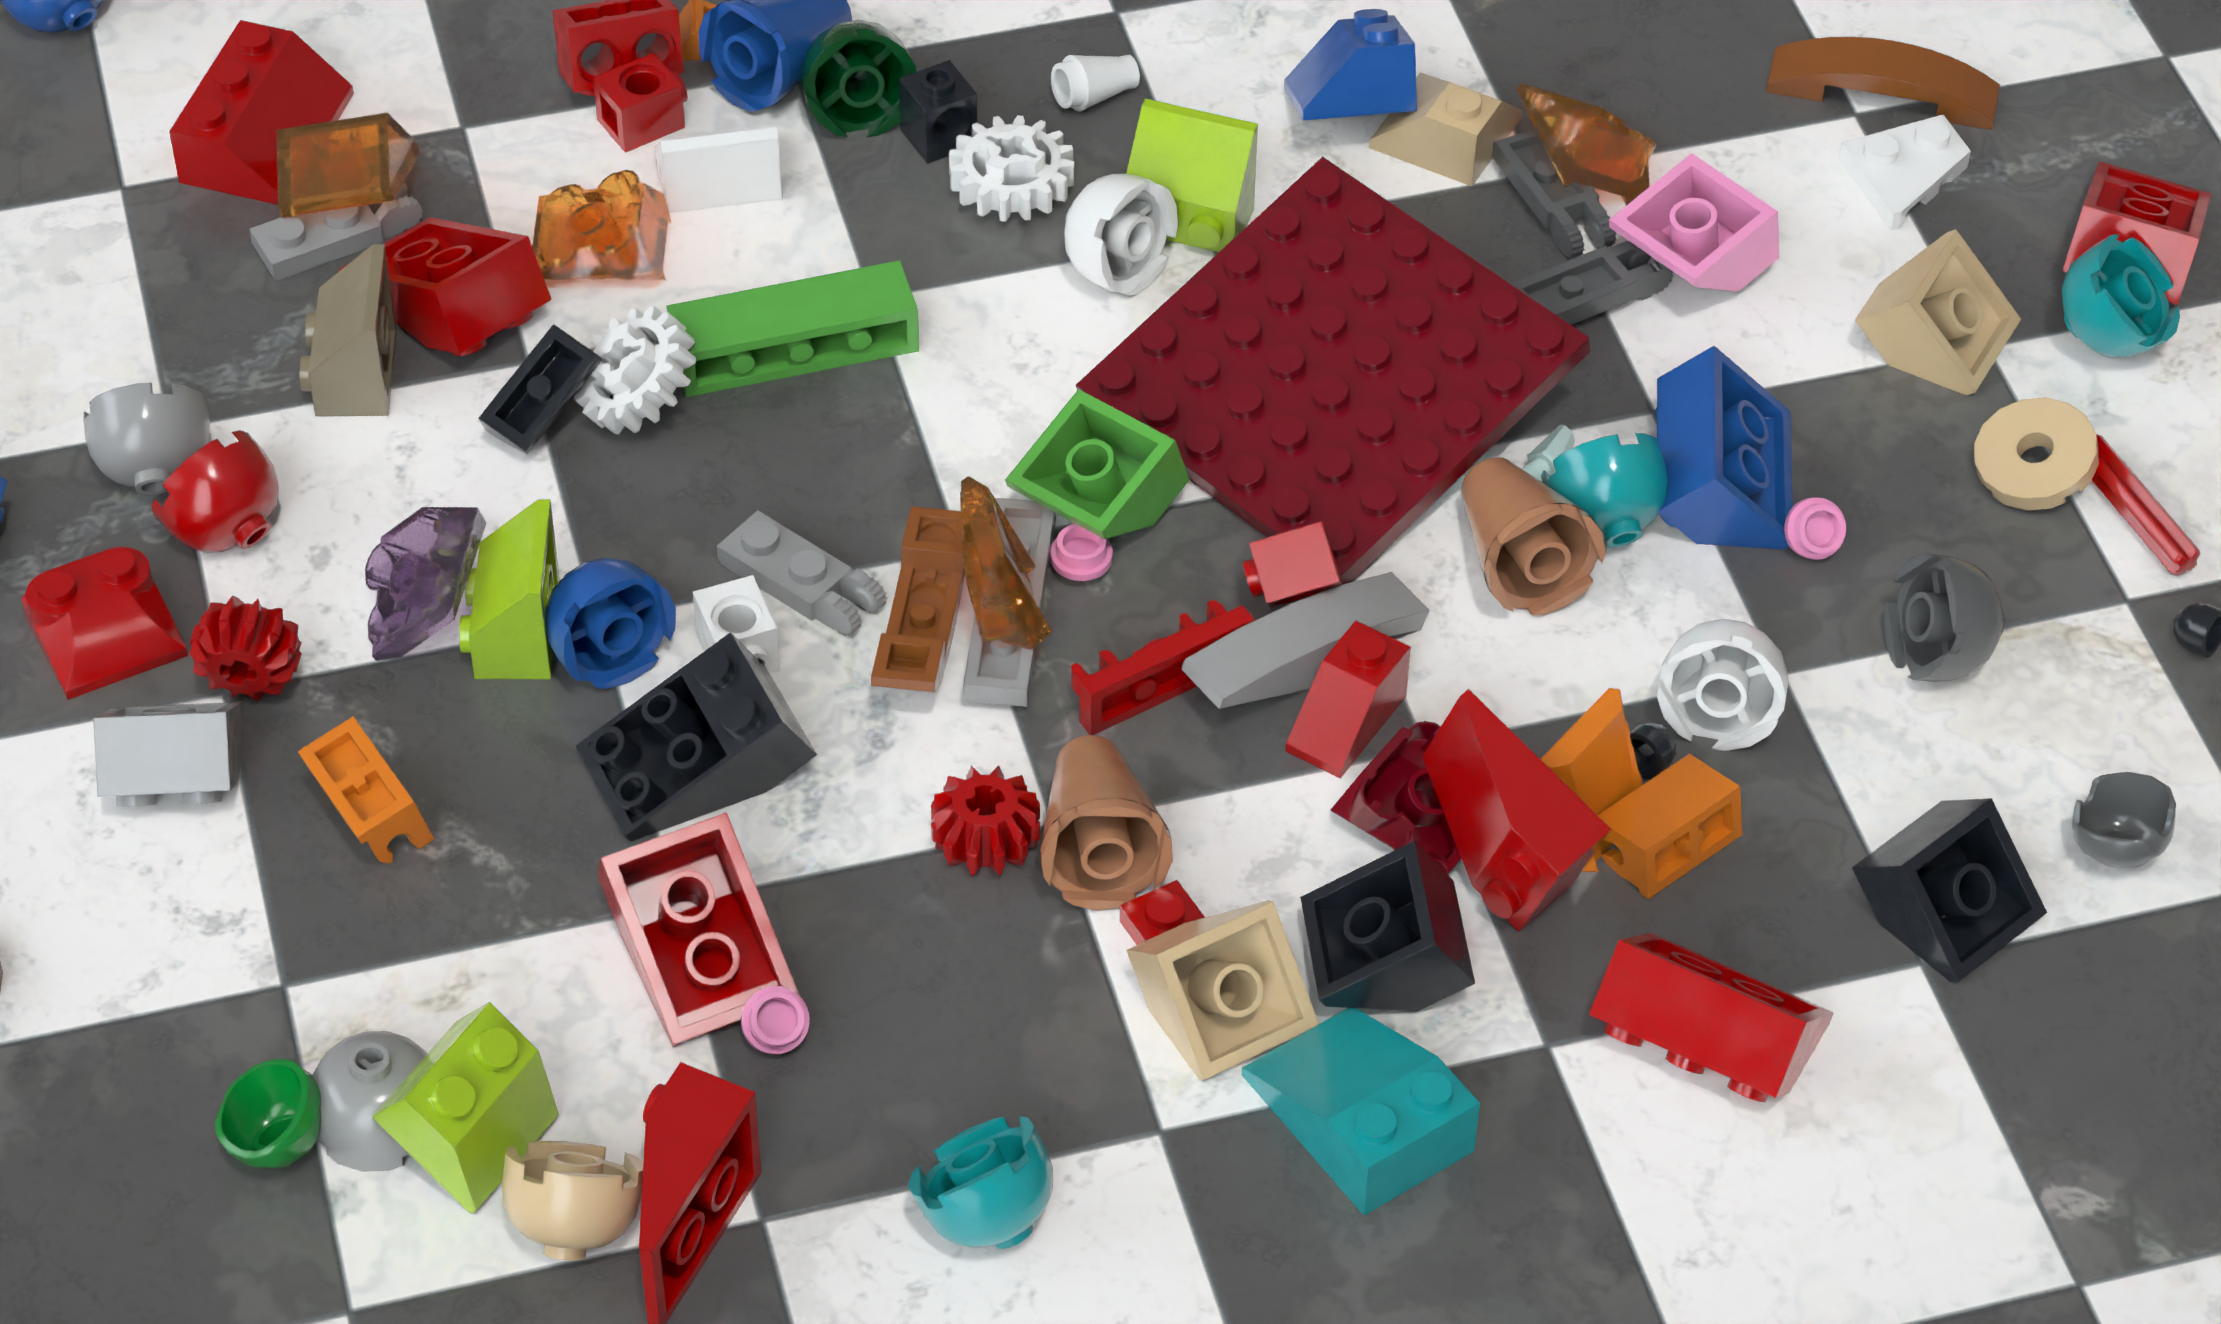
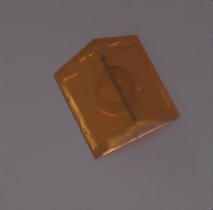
M388 112L277 130L278 207L281 217L285 218L393 201L420 154L417 141Z

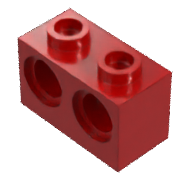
M606 0L552 10L559 75L574 93L579 92L583 95L595 96L593 77L650 53H654L669 71L675 70L678 74L684 73L678 8L671 0ZM650 33H656L655 40L650 47L642 51H636L637 44L642 37ZM595 43H602L599 53L594 58L581 61L582 54L587 47Z

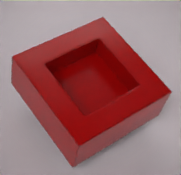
M1175 880L1121 904L1119 922L1135 944L1138 945L1184 923L1205 917L1179 881Z

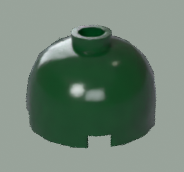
M864 20L837 23L820 33L806 51L801 68L804 98L817 122L835 135L848 137L847 132L869 129L867 138L879 136L900 123L899 78L915 73L916 66L902 41L881 24Z

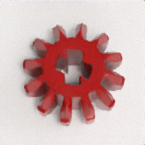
M231 596L226 604L211 602L208 610L201 616L199 624L194 626L190 639L191 650L189 655L194 660L193 673L209 678V689L224 688L229 690L233 699L239 693L247 694L256 701H260L265 693L280 695L284 686L291 681L293 672H297L301 659L300 647L302 642L298 638L299 625L292 621L283 620L282 608L267 609L262 607L258 598L252 604L244 603L235 596Z
M971 765L966 775V780L948 776L943 792L934 794V801L931 804V820L933 821L931 822V838L935 843V849L943 850L949 867L967 862V868L972 877L981 867H991L1000 877L1005 868V862L1023 866L1025 858L1028 856V849L1037 847V841L1040 839V821H1038L1040 819V803L1037 800L1036 793L1027 791V785L1022 775L1004 779V774L999 765L990 775H981Z

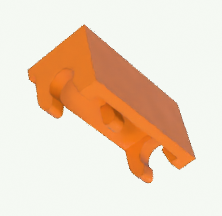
M354 716L297 751L361 844L367 842L380 862L388 864L393 862V853L389 849L388 844L400 834H405L409 841L419 849L435 840L415 802Z
M1690 753L1597 815L1612 829L1605 840L1615 844L1621 851L1620 853L1618 850L1610 849L1602 855L1603 860L1618 875L1639 888V893L1647 899H1650L1743 835L1741 787Z

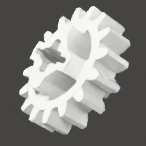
M1017 115L1013 124H1005L999 116L993 117V127L987 129L983 125L975 123L972 125V137L966 135L957 136L956 149L949 152L950 188L952 191H960V203L963 206L977 202V215L983 217L991 210L999 211L1000 221H1007L1011 212H1019L1025 221L1031 220V209L1038 208L1040 211L1048 214L1052 212V199L1063 202L1067 200L1068 187L1074 186L1072 145H1063V133L1061 131L1046 134L1045 121L1040 120L1030 127L1025 125L1024 117Z
M651 305L644 314L635 307L631 308L624 323H621L615 317L610 319V332L605 337L597 333L593 335L592 340L596 345L593 352L599 355L602 361L582 385L581 390L574 396L575 401L584 408L582 413L601 428L606 427L614 434H619L624 426L633 433L639 432L642 419L645 417L653 423L660 420L659 408L664 403L674 407L678 401L673 392L677 387L688 386L691 381L683 374V371L696 363V357L688 351L695 343L694 338L685 332L686 327L669 312L662 313L655 306Z

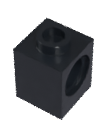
M950 60L899 78L900 130L927 164L948 157L950 150L956 149V138L958 135L972 137V125L977 123V93Z

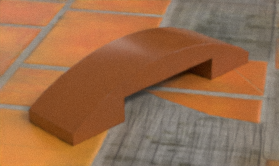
M1824 37L1775 47L1766 93L1822 102L1825 86L1828 85L1938 104L1936 116L1944 114L1951 124L1992 130L2000 84L1962 61L1913 44L1868 37Z
M910 507L901 546V570L886 633H881L871 674V686L936 692L948 660L961 600L971 536L972 512Z

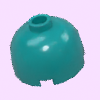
M2119 234L2108 236L2094 244L2077 258L2067 271L2062 286L2064 321L2068 330L2086 346L2107 357L2136 356L2167 342L2177 332L2180 319L2179 305L2169 310V303L2165 292L2174 286L2169 274L2156 255L2142 242L2132 237L2124 242L2116 240Z
M1635 433L1639 444L1621 445L1618 434L1582 443L1560 454L1553 460L1556 470L1554 474L1550 476L1545 470L1541 474L1544 484L1592 516L1602 531L1604 541H1606L1609 547L1625 546L1640 539L1643 535L1642 530L1655 521L1659 515L1660 508L1666 500L1669 480L1665 461L1657 438L1646 433Z
M1019 1116L1021 1127L1010 1128L1004 1117L991 1119L970 1127L945 1141L933 1151L939 1163L926 1176L920 1165L912 1172L908 1188L925 1218L939 1235L957 1245L976 1248L996 1245L999 1249L1013 1247L1030 1236L1034 1229L1032 1224L1044 1212L1051 1197L1053 1166L1042 1139L1028 1117Z

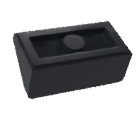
M553 324L479 416V421L485 431L492 436L528 454L601 363L602 358Z

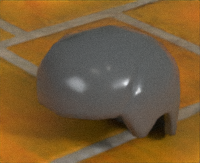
M2133 772L2105 774L2095 778L2092 781L2086 800L2084 802L2076 800L2072 819L2073 838L2085 854L2107 866L2135 868L2144 865L2161 855L2167 849L2173 837L2176 802L2171 788L2153 776Z

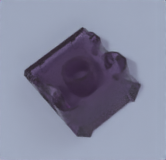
M421 507L381 536L380 543L372 550L365 566L366 585L369 589L377 591L376 604L370 613L367 624L368 639L373 644L372 657L375 661L404 656L455 620L486 526V521L477 507Z

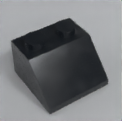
M1992 798L1941 801L1852 867L1879 924L1949 982L1961 980L2047 913Z
M1415 841L1300 897L1318 998L1325 1007L1419 1011L1475 984L1454 881Z

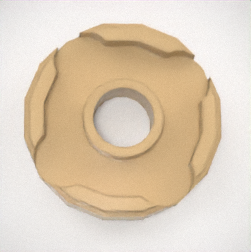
M2046 397L2021 399L1999 409L1982 425L1974 442L1975 467L1982 485L1984 483L1985 487L1992 491V496L2002 504L2026 511L2051 509L2065 503V497L2073 494L2077 489L2079 493L2082 492L2091 483L2099 465L2097 436L2087 416L2067 402ZM2043 446L2052 450V454L2046 460L2038 463L2026 462L2020 458L2027 449Z

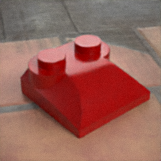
M113 547L42 572L32 579L27 586L25 594L21 597L24 614L67 700L188 656L187 647L152 578L149 561L137 549Z

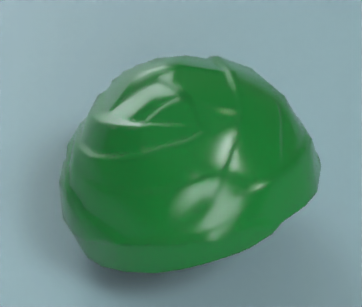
M286 1059L268 1060L249 1068L228 1088L217 1113L215 1129L224 1149L243 1164L264 1169L289 1167L291 1163L299 1161L301 1157L310 1151L320 1133L321 1094L315 1079L310 1072L301 1068L293 1061Z

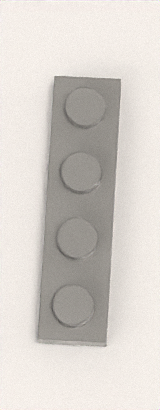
M994 497L963 683V695L966 702L1024 707L1028 705L1050 561V550L1056 522V513L1035 501Z

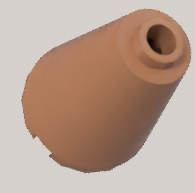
M1494 457L1485 459L1469 470L1462 482L1461 494L1485 582L1491 594L1499 601L1503 608L1514 612L1513 608L1527 609L1531 615H1545L1567 607L1583 595L1593 583L1590 573L1597 559L1603 563L1606 553L1603 533L1592 516L1505 458Z
M1081 736L1068 742L1057 756L1040 846V863L1043 877L1049 886L1051 883L1062 892L1065 901L1074 906L1093 910L1120 908L1121 904L1135 899L1136 893L1144 890L1152 883L1155 890L1165 880L1173 862L1171 835L1166 823L1117 746L1109 739L1101 736Z

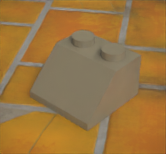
M372 244L319 288L316 313L306 314L305 338L307 348L311 349V355L301 356L300 385L302 392L312 393L315 416H388L398 329L385 244Z

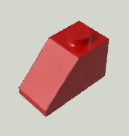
M1355 620L1322 660L1286 742V752L1341 779L1406 698L1411 647Z

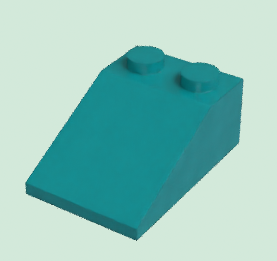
M1347 1008L1242 1067L1243 1078L1363 1216L1475 1151L1480 1102L1437 1055L1357 1008Z

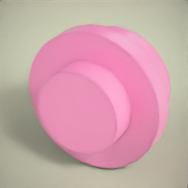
M1816 497L1806 498L1795 504L1789 511L1784 526L1785 538L1790 548L1799 556L1813 560L1825 559L1833 555L1844 541L1846 535L1844 515L1839 507L1830 500Z
M1071 524L1062 529L1052 543L1050 560L1055 571L1061 576L1075 581H1089L1102 576L1109 570L1113 560V549L1108 539H1103L1077 524Z
M770 986L757 991L748 999L742 1010L741 1027L746 1040L755 1049L765 1054L780 1055L790 1052L804 1040L809 1029L810 1016L805 1002L797 993L786 987Z

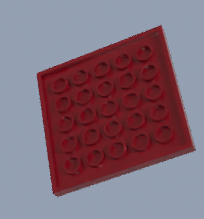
M1322 156L1075 386L1077 390L1079 389L1176 440L1190 481L1266 537L1322 521L1328 534L1343 585L1352 582L1585 358L1591 350L1588 336Z

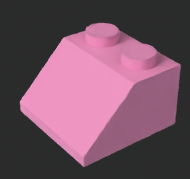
M1692 153L1609 219V227L1698 288L1739 292L1779 259L1778 211Z

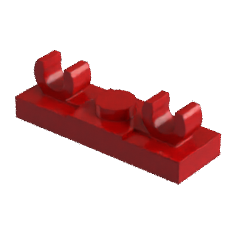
M1211 600L1207 602L1206 622L1200 625L1196 624L1185 612L1179 615L1178 632L1165 638L1150 641L1142 649L1133 652V656L1120 662L1112 652L1105 649L1099 652L1100 671L1092 675L1086 673L1078 662L1072 664L1071 687L1079 696V722L1089 735H1095L1198 687L1181 669L1185 659L1238 628L1253 622L1255 619L1243 605L1226 612L1221 603Z

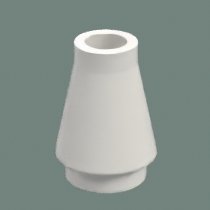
M1068 55L1062 63L1055 64L1051 72L1052 91L1058 104L1065 109L1072 107L1078 112L1125 90L1136 88L1140 80L1137 62L1131 55L1119 57Z

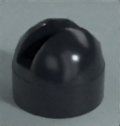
M2197 603L2180 610L2173 620V633L2177 642L2190 652L2206 658L2212 656L2221 644V609L2209 604Z
M1654 722L1638 725L1630 731V740L1642 779H1652L1670 766L1676 755L1675 739L1671 740L1670 736L1665 732L1666 727ZM1645 743L1653 750V753L1650 755L1642 747Z

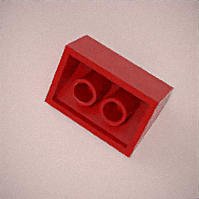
M240 20L169 131L179 183L286 207L353 97V86L293 31Z
M1651 932L1618 940L1589 1012L1590 1016L1606 1022L1604 1032L1612 1038L1637 1047H1641L1644 1040L1668 1050L1665 1059L1671 1064L1696 1074H1703L1707 1067L1729 1077L1730 1080L1727 1087L1730 1090L1758 1102H1766L1768 1095L1777 1098L1791 1091L1834 1012Z

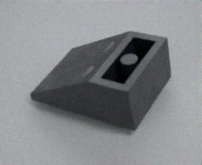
M731 632L576 745L580 756L623 835L630 842L766 793L817 755L766 666Z

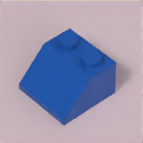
M1364 9L1356 11L1352 19L1337 20L1284 79L1285 92L1303 121L1417 111L1415 43L1394 15H1388L1386 10Z

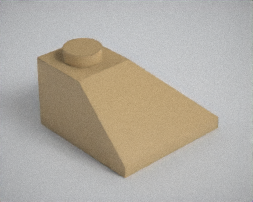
M1420 72L1416 77L1417 111L1389 113L1371 137L1369 148L1473 186L1493 159V142L1507 138L1522 118V109L1452 82Z
M1955 229L1945 233L1880 282L1855 321L1889 366L1958 393L1970 395L1976 393L2021 321V318Z
M1267 900L1187 922L1126 950L1149 1012L1200 1080H1206L1297 1037L1319 1024L1273 901Z

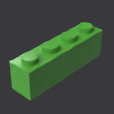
M900 260L666 305L667 312L686 327L685 332L694 338L695 341L688 351L696 357V363L683 371V374L691 380L688 386L683 387L685 397L919 352L918 308Z

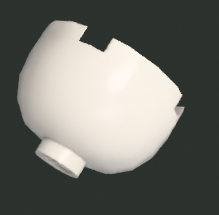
M1111 174L1100 177L1088 184L1069 208L1064 228L1066 253L1078 273L1105 290L1121 292L1126 295H1135L1150 286L1165 268L1169 256L1161 254L1165 245L1166 235L1176 238L1178 228L1177 205L1170 190L1152 182L1150 179L1131 174Z
M1730 619L1700 623L1681 634L1666 655L1661 667L1657 698L1663 717L1678 735L1689 741H1692L1693 735L1717 739L1718 742L1712 747V749L1729 751L1751 747L1766 738L1777 726L1778 718L1785 707L1789 683L1788 672L1781 651L1764 632L1742 621Z

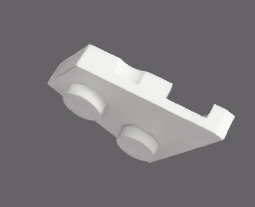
M1943 114L1842 142L1839 160L1887 227L1892 231L1899 229L1905 223L1907 212L1918 202L1926 205L1939 193L1941 185L1952 182L1968 168L1971 150Z

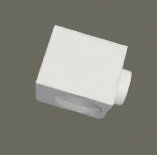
M753 575L693 592L696 635L703 651L731 632L766 666L769 673L780 670L778 628Z

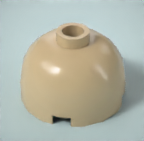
M568 1141L528 1142L526 1156H520L513 1145L507 1148L502 1179L503 1205L510 1222L522 1235L529 1240L544 1244V1255L558 1260H582L586 1257V1249L600 1248L612 1243L625 1234L636 1218L642 1194V1160L625 1152L623 1165L605 1161L606 1147Z

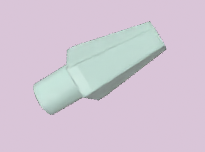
M1559 425L1532 452L1527 454L1529 464L1522 469L1541 482V474L1544 470L1550 476L1554 474L1556 470L1553 460L1560 454L1573 448L1575 442L1573 432L1567 426Z

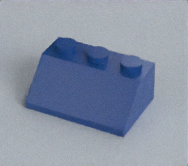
M1712 346L1657 378V407L1655 410L1657 440L1665 461L1669 480L1666 500L1659 510V515L1667 525L1676 527L1696 544L1784 550L1790 547L1785 538L1784 526L1786 517L1793 507L1791 411L1716 346Z

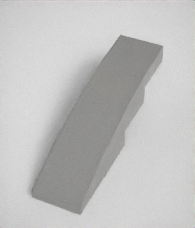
M1392 572L1346 583L1291 603L1238 628L1185 659L1181 669L1218 709L1310 689L1322 660L1355 620L1388 636H1394L1421 630L1430 610Z

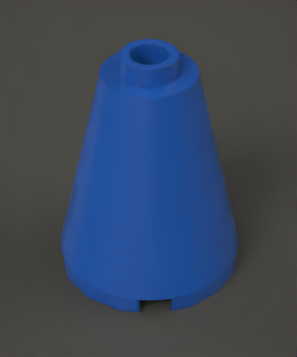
M847 0L723 1L704 15L698 34L699 53L702 63L710 60L718 76L712 79L711 82L716 90L732 105L747 111H758L762 108L774 106L802 80L801 68L806 51L820 33L837 23L852 21L851 9Z

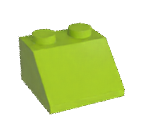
M1145 98L1141 107L1126 174L1142 176L1170 190L1177 205L1178 228L1176 238L1166 235V240L1220 252L1247 227L1254 211L1257 123Z
M537 499L480 541L477 568H466L465 601L466 605H472L471 615H461L459 645L461 653H471L474 679H551L554 652L547 640L545 607L553 588L559 583L560 577L550 499Z
M488 1002L457 1020L373 1114L372 1118L471 1214L477 1211L501 1183L507 1148L514 1145L518 1154L524 1156L527 1152L528 1142L536 1141L559 1115L539 1050L491 1002Z

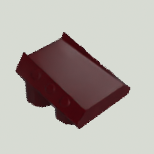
M1429 721L1417 722L1409 729L1404 726L1401 727L1360 773L1330 811L1394 850L1415 841L1449 874L1461 860V856L1422 758L1441 726Z

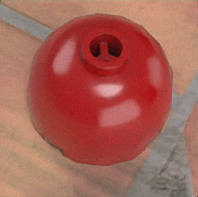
M241 430L231 432L238 442L226 447L218 439L204 445L187 458L164 482L162 486L170 494L164 505L162 506L154 498L151 505L153 515L183 545L203 552H223L237 545L242 549H248L257 544L269 532L271 524L267 519L271 516L277 505L279 494L278 480L274 465L265 451L248 432Z

